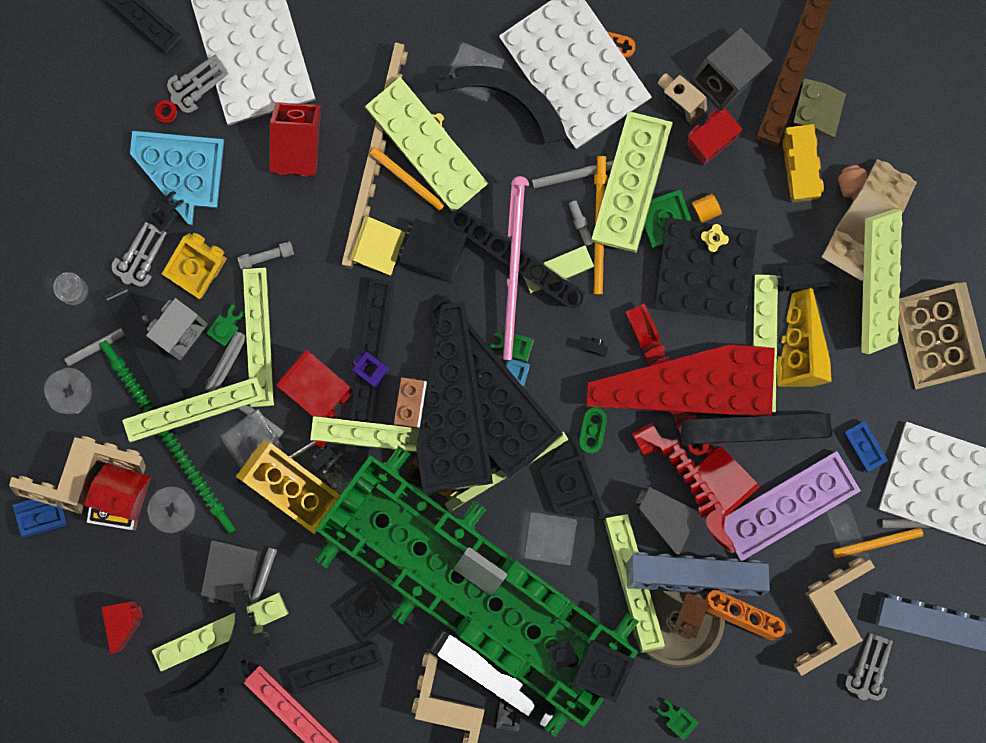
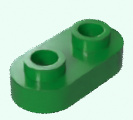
M600 408L589 409L583 418L579 444L581 449L588 454L596 453L602 447L607 416ZM593 415L598 416L599 423L593 424L591 417ZM593 438L595 445L592 447L588 446L586 440Z

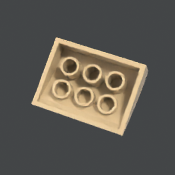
M966 282L947 285L899 299L900 313L898 322L915 389L986 373V358Z

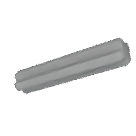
M235 332L205 386L207 392L220 388L246 341L244 334Z

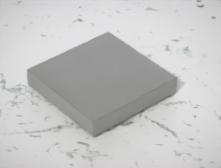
M469 547L453 569L491 596L507 576L506 572Z

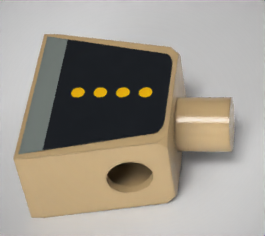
M666 73L658 81V84L665 90L666 102L690 125H693L707 110L706 96L679 75L674 80Z

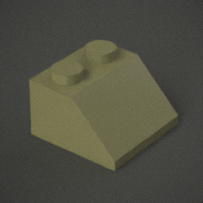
M804 78L800 86L790 127L814 124L815 134L835 138L846 94L828 84Z

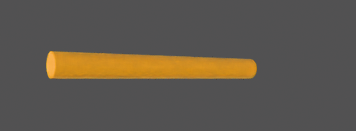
M375 146L369 151L371 156L438 211L444 207L445 204Z
M921 528L841 547L834 549L833 554L835 558H840L923 537V531Z

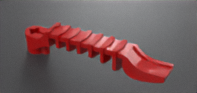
M645 304L626 311L625 314L634 331L638 345L643 351V356L646 357L649 364L648 367L670 361L663 351L665 349L664 345H660L658 331ZM669 412L675 421L674 424L680 435V421L697 419L692 413ZM701 444L700 450L692 448V445H685L690 453L696 455L704 454L709 448V444Z
M652 422L632 432L644 456L652 451H657L665 455L666 458L669 457L672 466L676 467L679 475L683 476L687 486H690L695 496V501L700 507L698 508V513L701 518L707 517L706 525L711 536L730 553L737 551L733 546L734 543L724 530L727 517L718 498H715L712 489L708 488L705 479H702L698 469H695L684 449H681L678 440L671 441L660 437Z

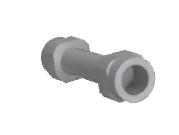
M291 242L281 243L278 248L249 256V254L237 257L241 270L253 268V264L280 256L286 258L294 255Z

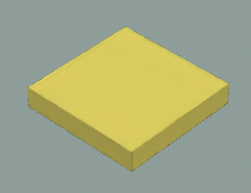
M365 216L350 260L391 276L406 232Z

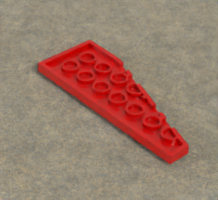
M726 345L587 383L586 407L754 417L772 416L775 348Z

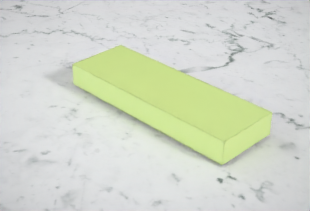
M586 246L544 262L566 279L594 268ZM537 265L531 269V274L534 278L542 276L543 270L540 266ZM524 277L530 294L541 290L539 286ZM557 278L552 279L550 286L560 282V280Z

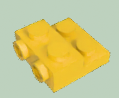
M189 233L183 236L162 275L198 299H201L213 279L217 277L227 258L223 256L224 251L219 247H209L204 243L205 239L197 233L191 235Z

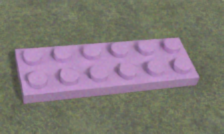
M836 451L726 516L724 530L734 543L733 546L737 550L735 553L739 560L743 561L861 490Z

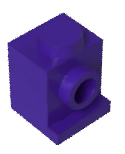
M367 352L364 355L359 354L352 364L354 366L352 371L374 388H377L389 372L388 367ZM368 365L374 367V371L370 374L365 372V368Z

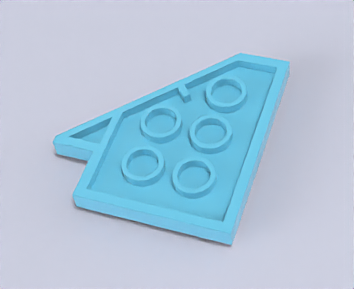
M132 131L130 154L165 197L169 192L175 191L176 194L173 196V201L176 203L183 199V204L175 209L189 225L193 226L195 207L218 209L224 139Z

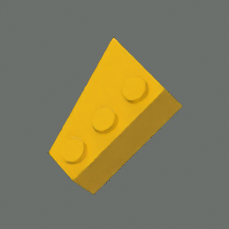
M814 124L788 127L782 134V144L791 203L819 199L821 193L824 192L823 180L819 178L821 165L819 156H817V138Z

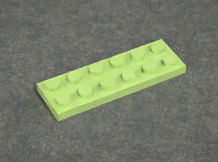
M401 77L364 107L452 213L488 184Z
M633 112L627 114L592 236V242L637 253L672 129V122Z
M892 209L865 219L861 352L865 354H871L898 343L900 258L902 248L901 228L903 224L902 210Z

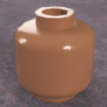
M859 165L844 168L841 170L842 174L838 177L842 195L846 198H852L853 201L868 177L867 171L864 168H859Z

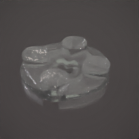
M64 368L53 373L48 378L45 385V396L51 408L59 413L67 415L80 413L91 400V382L79 370ZM72 385V390L75 392L69 398H66L62 390Z
M177 487L160 489L152 496L148 505L150 522L162 532H180L188 527L194 519V502L183 489ZM173 503L175 504L174 508L178 509V512L173 513L172 517H169L165 508Z

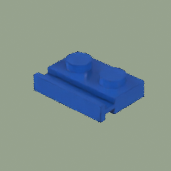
M27 500L12 505L22 538L67 525L62 508L35 500Z

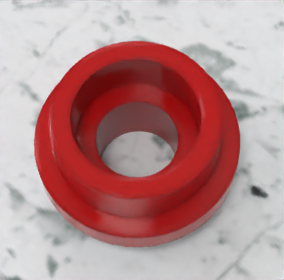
M162 100L156 104L154 115L158 121L170 123L177 116V108L173 102ZM165 108L170 109V113L167 116L162 115V111Z

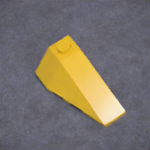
M809 288L792 293L786 319L789 323L786 336L782 337L781 342L784 344L782 356H778L777 386L814 387L831 382L830 357L814 291Z

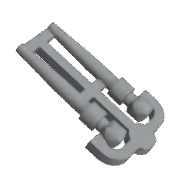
M216 54L188 74H184L180 77L181 80H179L177 75L169 79L167 88L171 93V102L178 105L183 112L192 113L198 109L193 101L199 100L202 97L201 95L229 74ZM215 60L217 65L198 79L196 75ZM219 70L222 71V74L208 82L206 85L202 86L203 82H205ZM191 79L194 81V83H192L182 92L177 93L175 91V89L180 90L183 87V84H188L191 81ZM198 87L199 90L192 92L190 97L183 98Z
M145 222L130 249L123 256V262L117 258L114 259L112 263L113 273L120 277L126 285L146 286L152 276L145 275V273L149 272L151 263L162 244L166 232H160L156 226ZM146 229H150L151 231L140 251H137L136 249ZM155 233L160 234L148 256L144 253ZM133 254L137 257L128 272H125L128 268V263H131L133 259ZM141 259H144L146 261L142 263L140 267L141 271H138V273L136 274V278L142 281L139 282L134 279L133 273L135 272Z
M869 633L858 668L855 669V678L847 675L845 686L849 692L857 694L860 700H867L869 698L877 701L883 699L887 688L880 687V684H882L884 679L883 674L893 641ZM872 639L877 641L871 663L870 665L865 664ZM882 643L887 644V646L884 651L882 660L880 662L879 668L875 667L880 653V649ZM864 668L868 669V673L863 688L859 690L853 688L852 686H860V678L863 677L865 672ZM873 672H877V675L875 674L874 676V685L871 686L870 690L874 694H878L880 692L878 696L870 694L868 690Z

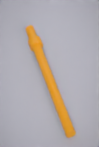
M597 156V174L594 175V184H596L595 226L605 194V185L608 184L606 156ZM595 243L593 294H603L604 245Z

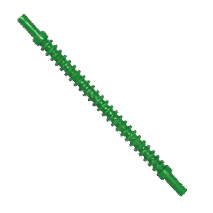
M107 340L100 343L99 346L111 362L110 367L114 372H118L117 377L122 378L120 381L125 382L124 387H128V393H132V398H136L135 403L140 404L139 409H143V413L154 410L155 406L150 405L151 400H147L148 395L143 394L144 389L140 390V384H136L137 379L132 378L133 373L128 372V367L125 368V361L122 358L119 359ZM169 430L159 433L158 436H162L161 441L166 442L165 447L170 448V453L173 452L174 455L172 457L177 458L176 463L181 464L180 469H184V474H188L187 479L192 480L191 485L196 486L195 491L198 490L200 492L198 495L203 496L202 501L207 502L206 507L211 508L209 511L212 516L217 517L228 535L234 532L236 528L223 511L225 509L222 503L217 502L218 498L213 497L214 492L211 493V487L206 486L207 481H202L203 476L198 475L200 471L195 470L196 465H191L192 460L187 459L188 454H184L185 449L180 448L181 443L177 444V438L172 437L174 433H170Z

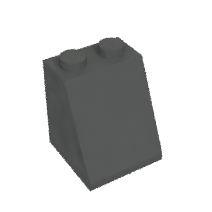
M740 28L704 60L690 79L722 111L773 60L752 40L749 34Z
M651 487L647 488L646 491L641 490L635 503L639 504L637 511L670 552L679 555L699 516L698 511Z
M212 540L201 595L206 596V601L219 604L220 600L229 602V607L235 608L234 585L243 583L244 590H249L251 596L262 551Z

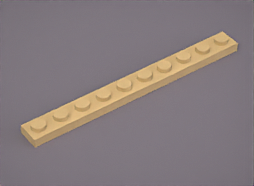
M395 43L384 90L399 77L402 78L403 76L399 72L401 65L405 66L408 52H405L404 44ZM377 122L369 151L375 146L384 154L387 140H383L385 132ZM369 153L342 261V266L352 269L353 264H357L351 261L350 257L364 217H369L371 207L367 206L369 197H374L376 184H373L375 175L379 176L381 163Z

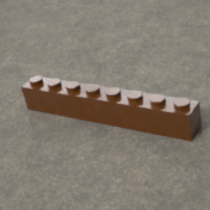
M806 0L755 141L774 148L778 146L832 0Z

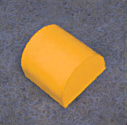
M712 193L691 203L699 222L704 223L722 214L720 206Z

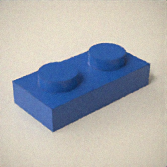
M865 421L844 432L866 472H870L888 461Z

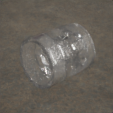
M70 272L62 273L54 281V294L64 303L72 306L79 305L86 299L88 286L76 274Z

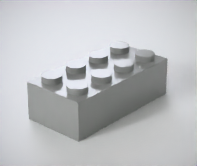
M175 298L173 301L169 300L161 310L163 314L159 320L154 319L147 328L149 333L146 336L181 361L208 324Z

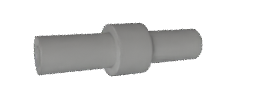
M577 201L569 203V208L575 220L573 221L576 230H579L585 246L593 244L594 242H592V237L587 227L589 226L586 217H583Z

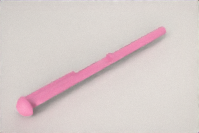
M522 176L514 178L511 183L508 237L512 236L510 278L507 279L508 294L503 349L504 360H512L524 190L525 186H529L528 180Z

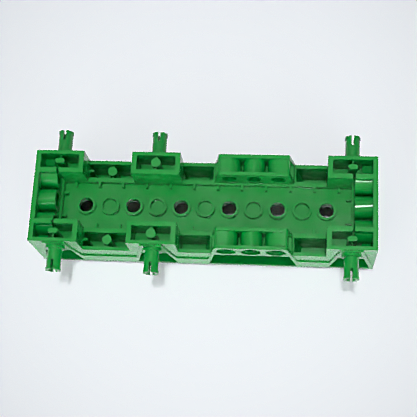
M399 445L387 463L385 461L382 463L370 455L315 529L327 539V544L315 560L321 563L324 557L327 556L321 565L328 568V565L338 552L343 551L403 595V600L393 614H391L394 619H397L399 614L403 612L398 622L404 624L415 607H419L442 622L461 639L514 678L533 689L555 707V714L547 725L544 726V729L549 732L556 725L551 731L553 736H557L567 720H573L585 727L605 699L572 684L590 641L594 640L635 658L638 651L627 642V637L639 621L633 618L630 624L627 625L632 616L626 613L615 630H610L476 532L474 526L483 513L486 512V509L481 506L477 513H474L480 504L474 501L464 517L457 518L423 494V492L399 475L400 472L398 470L408 456L411 455L405 450L399 458V455L404 450ZM381 514H385L389 518V524L385 528H380L376 525V518ZM417 542H423L427 546V551L422 556L414 553L413 547ZM468 547L507 573L506 578L492 596L466 578L462 583H454L451 579L454 567ZM494 597L502 600L503 606L499 611H493L489 607V602ZM532 625L538 626L541 631L540 636L536 639H531L527 635V629ZM569 639L574 653L578 656V664L574 667L566 666L556 671L546 648Z

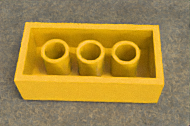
M264 439L236 475L239 480L313 534L316 533L315 529L340 497L337 492Z

